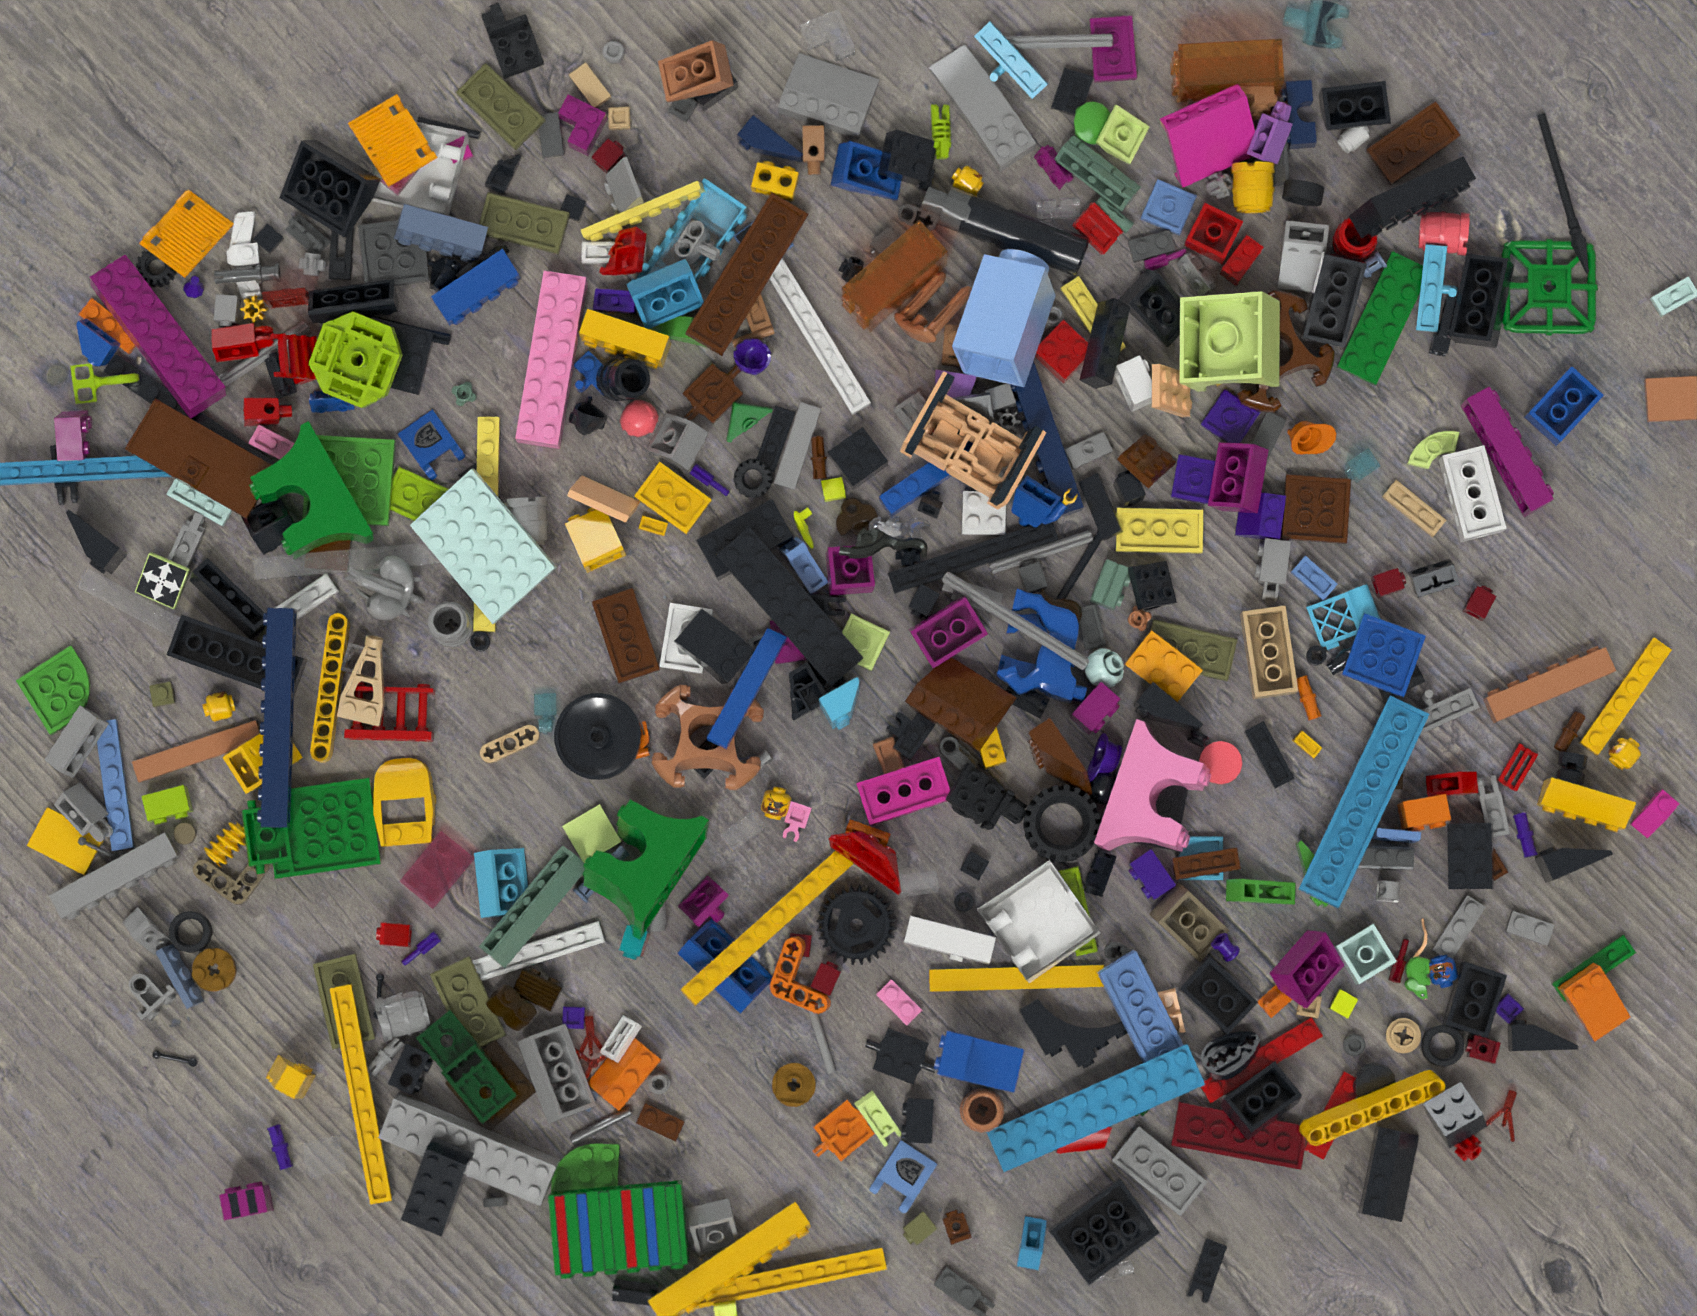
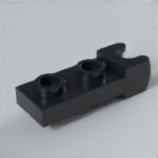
M1447 295L1445 297L1438 332L1431 340L1430 354L1442 357L1448 354L1451 338H1447L1450 333L1452 315H1454L1457 296L1450 297Z
M1206 1238L1186 1292L1187 1297L1193 1296L1195 1290L1198 1289L1203 1294L1201 1301L1205 1304L1208 1303L1227 1249L1226 1245Z

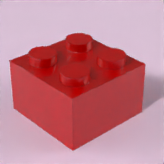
M1204 203L1184 246L1223 264L1243 221Z
M1062 320L1039 344L1035 358L1064 384L1083 365L1088 342L1067 322Z

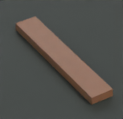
M254 720L133 761L132 764L137 780L141 783L227 754L258 735L260 729L257 721Z

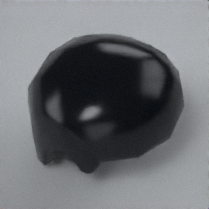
M1098 773L1090 782L1092 790L1090 798L1097 803L1108 804L1116 776L1112 773Z

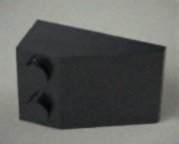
M1147 269L1118 300L1131 306L1130 314L1162 344L1169 347L1180 335V297L1158 272Z
M68 509L66 514L86 556L91 559L89 564L103 574L107 571L112 575L128 554Z
M700 609L674 640L680 648L721 684L729 683L755 651L738 634L703 609Z
M1154 682L1133 705L1136 708L1135 712L1143 719L1147 717L1149 720L1198 731L1203 725Z
M1555 846L1539 852L1540 857L1536 858L1535 861L1545 883L1609 857L1613 853L1611 850L1560 848L1556 850Z

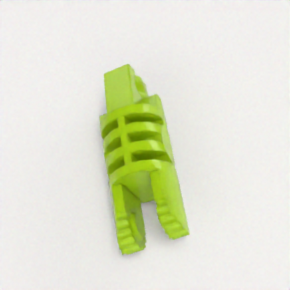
M931 104L932 140L935 141L933 148H936V159L944 160L949 157V148H951L950 106L944 105L942 107V119L939 120V107L937 104Z

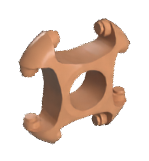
M680 684L674 687L656 704L655 714L658 718H666L670 713L678 716L681 725L680 740L676 754L672 759L667 760L663 753L653 754L652 766L656 772L674 788L685 787V776H682V773L679 772L699 768L723 770L734 774L726 778L725 789L736 791L750 782L760 771L761 761L759 757H750L746 760V764L738 760L735 749L737 731L727 749L719 746L712 750H703L694 746L690 741L691 735L698 728L709 725L714 726L724 706L703 707L684 703L681 700H687V697H690L691 686ZM754 699L745 717L748 716L754 722H761L764 717V710L760 703Z

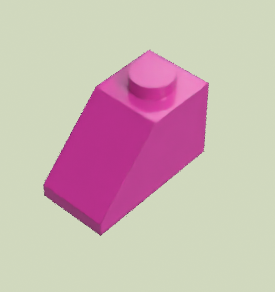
M1664 790L1657 791L1630 825L1644 837L1648 838L1667 820L1680 803Z

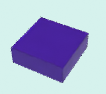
M1507 993L1499 1001L1496 1013L1507 1024H1510L1524 1008Z
M563 1006L562 1024H566L567 1029H584L585 1007Z

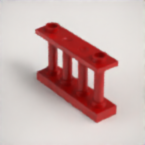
M361 682L358 683L354 691L355 697L363 699V693H373V687L365 686V683ZM417 684V688L384 687V693L397 694L396 727H394V730H385L383 726V710L380 726L374 725L372 730H363L362 722L353 720V726H350V729H345L344 738L347 740L434 742V733L428 731L429 728H426L428 694L435 695L436 690L430 688L429 684ZM406 694H419L418 727L415 728V731H407V727H405Z

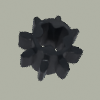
M850 257L849 259H844L838 271L842 272L841 277L844 281L856 283V281L861 282L867 269L863 268L864 262L861 259Z
M919 548L897 549L895 559L900 560L902 566L912 567L916 561L920 562L921 550Z

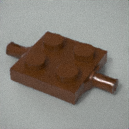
M712 363L682 393L693 407L684 416L685 419L692 421L700 414L714 424L733 405V402H736L743 395V392L735 386L733 381L742 371L735 365L726 374Z

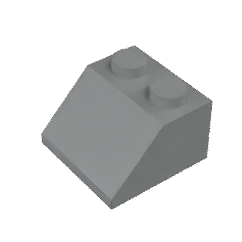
M666 413L646 450L675 466L689 470L698 451L704 444L708 432L690 420Z
M729 1198L686 1208L689 1227L698 1257L723 1251L739 1240Z

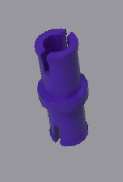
M1527 813L1513 815L1518 832L1516 837L1520 839L1524 858L1538 855L1532 837L1534 832L1530 830Z
M281 1124L267 1128L273 1145L271 1150L275 1152L279 1170L292 1167L293 1164L287 1149L289 1144L285 1142Z

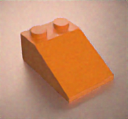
M1592 963L1558 987L1594 1042L1630 1018L1612 983L1601 967L1595 963Z

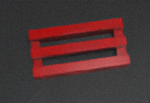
M1519 743L1497 782L1517 792L1539 754L1532 752ZM1519 752H1524L1509 779L1505 781L1504 778ZM1528 755L1531 756L1515 785H1512L1511 783Z

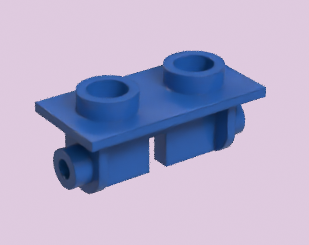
M323 391L310 393L309 403L312 413L355 410L353 404L336 397H330V395Z

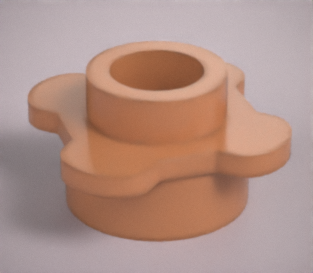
M1137 606L1133 607V612L1128 617V623L1132 627L1144 631L1147 628L1148 620L1152 618L1151 613L1145 612L1142 609L1138 610Z

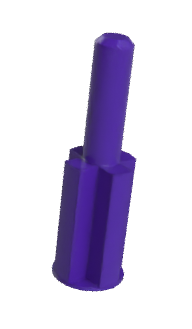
M698 464L691 469L690 474L707 487L711 485L723 495L728 496L730 491L716 482L714 476Z
M433 931L416 945L417 949L402 960V964L406 966L421 953L426 954L441 942L439 935Z

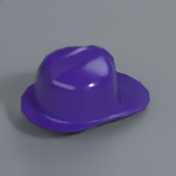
M1105 733L1099 737L1094 755L1087 769L1089 782L1098 773L1113 771L1120 761L1122 747L1109 741Z

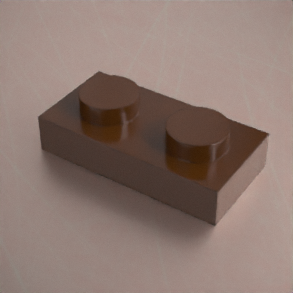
M646 1103L636 1124L675 1142L685 1121Z

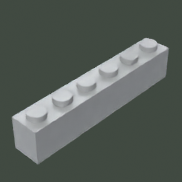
M163 833L49 895L60 918H68L71 921L81 915L80 911L86 908L91 910L99 906L100 900L104 898L109 900L119 895L118 891L122 888L130 889L138 884L137 880L143 877L148 879L158 873L157 869L163 866L165 868L173 866L177 863L176 859L181 856L170 835Z

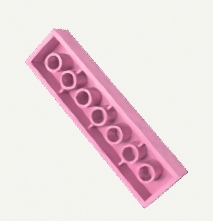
M550 271L543 272L515 437L518 443L560 449L588 285L586 277Z

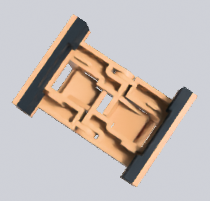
M943 371L908 433L900 452L910 458L915 453L941 470L945 471L946 469V472L989 497L987 504L998 510L1008 504L1047 432L1035 426L1028 430L1023 438L1020 439L994 422L990 424L987 418L947 395L955 377ZM968 441L973 443L969 452L963 450ZM1008 466L1003 477H999L998 475L1002 468Z

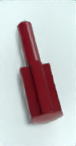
M1403 939L1398 958H1395L1397 962L1392 965L1388 980L1393 983L1401 982L1406 965L1404 958L1409 944L1408 939Z

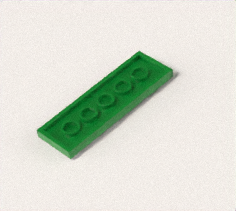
M1393 251L1386 262L1387 267L1383 268L1337 365V368L1376 386L1421 290L1423 265Z

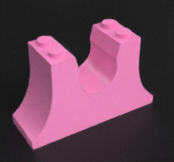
M1136 719L1094 843L1101 849L1109 852L1118 846L1133 842L1157 844L1182 852L1183 848H1187L1189 844V831L1173 819L1159 816L1156 809L1157 798L1163 789L1172 785L1183 786L1188 790L1203 791L1204 786L1209 785L1211 779L1210 770L1204 763L1182 757L1165 749L1156 740L1152 729L1144 721Z

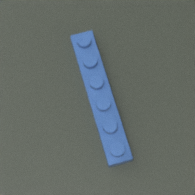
M114 719L106 721L109 724L97 741L105 806L106 811L109 813L107 820L113 829V834L110 836L111 850L119 851L132 849L135 846L118 721Z

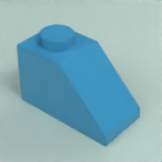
M1025 1216L1017 1266L1034 1270L1039 1269L1047 1220Z

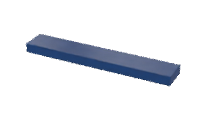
M769 628L766 629L707 736L708 741L722 748H728L787 640L786 636Z

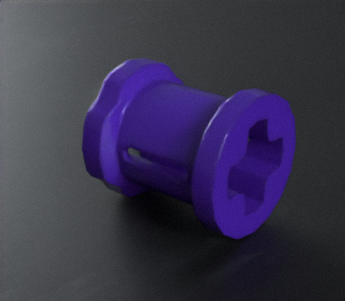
M1226 933L1219 934L1211 943L1212 948L1217 949L1223 955L1222 958L1225 962L1232 961L1240 952V948L1229 941V936Z

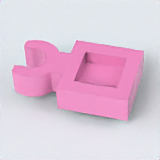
M791 801L784 821L790 825L784 830L783 838L786 839L789 832H794V842L798 841V828L805 829L812 808Z

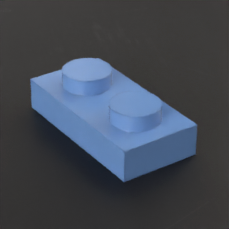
M1307 556L1290 572L1322 601L1338 585Z

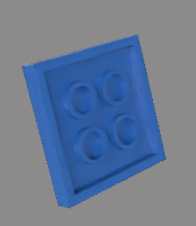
M1364 613L1342 675L1404 697L1426 636Z

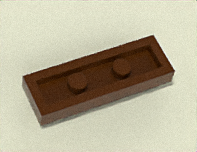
M1237 848L1172 858L1175 880L1241 869Z

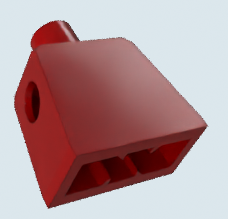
M244 398V427L258 426V424L261 426L279 424V418L292 417V404L279 405L278 398ZM271 409L273 413L268 414L265 410Z

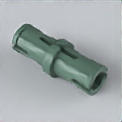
M1102 196L1097 200L1096 204L1126 234L1134 223Z

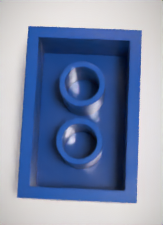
M1571 366L1524 418L1557 446L1604 395Z

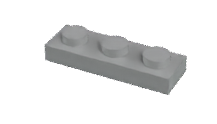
M1466 895L1435 943L1432 951L1438 955L1447 954L1448 957L1454 958L1486 907Z

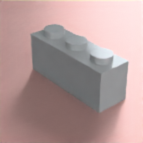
M79 706L54 746L50 749L45 761L60 773L74 778L109 723L95 712Z

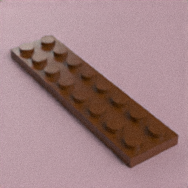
M771 193L688 327L685 335L723 356L809 214L776 194Z

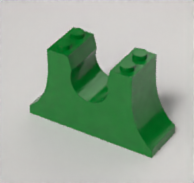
M309 421L301 425L295 444L284 457L270 467L250 477V491L255 500L260 499L262 504L275 501L287 493L300 494L309 501L311 506L308 515L300 522L293 523L282 533L284 539L281 541L282 547L288 556L292 554L294 560L321 545L334 541L351 540L365 545L374 541L372 530Z
M630 799L627 805H622L617 813L619 817L616 826H618L617 835L628 845L636 847L642 855L633 861H621L609 853L596 850L593 856L589 855L583 864L585 870L582 876L584 877L585 887L607 898L623 912L630 923L633 937L641 940L707 839L709 819L703 816L692 819L666 817Z

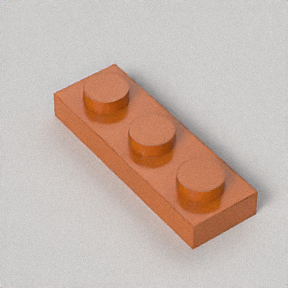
M91 298L78 315L83 319L90 320L120 343L119 347L130 355L136 348L134 343L113 315Z

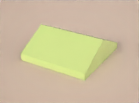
M1115 105L1096 143L1106 153L1131 164L1149 126L1118 105Z

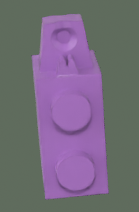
M1277 101L1270 115L1262 113L1247 154L1266 162L1278 164L1293 125L1288 122L1292 106Z

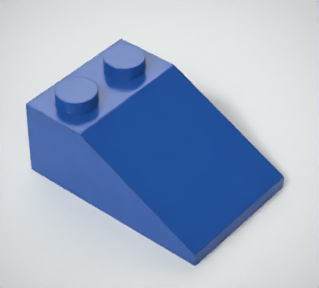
M852 141L838 145L831 180L832 186L851 192L898 200L901 181L878 174L882 151Z

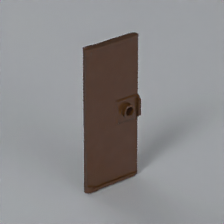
M156 398L125 447L126 451L246 519L258 502L250 491V477L271 466L268 462Z

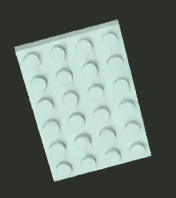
M475 469L469 470L410 525L492 624H495L557 568Z

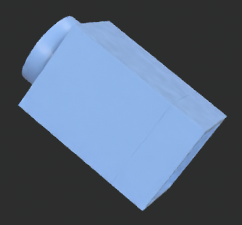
M1015 249L1003 250L999 257L984 254L952 345L963 374L1025 387L1055 299V293L1048 276L1049 266L1041 258Z

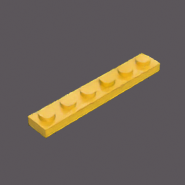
M1655 637L1651 639L1579 744L1596 756L1599 755L1672 649Z

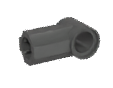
M946 737L940 741L939 752L961 771L967 763H971L975 767L979 763L955 738ZM944 742H953L955 748L952 753L945 752L943 749Z

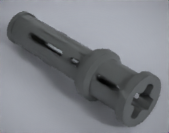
M275 263V266H261L259 264L255 268L214 270V277L223 276L222 278H216L215 284L256 281L259 284H262L263 281L281 282L279 263Z

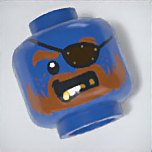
M1447 954L1431 958L1429 963L1431 983L1440 985V988L1452 986L1453 981L1458 978L1454 959L1448 957Z

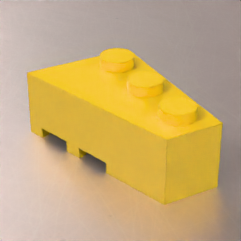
M278 1055L265 1078L268 1079L276 1090L292 1099H303L316 1075L312 1073L313 1069L307 1065L293 1063Z

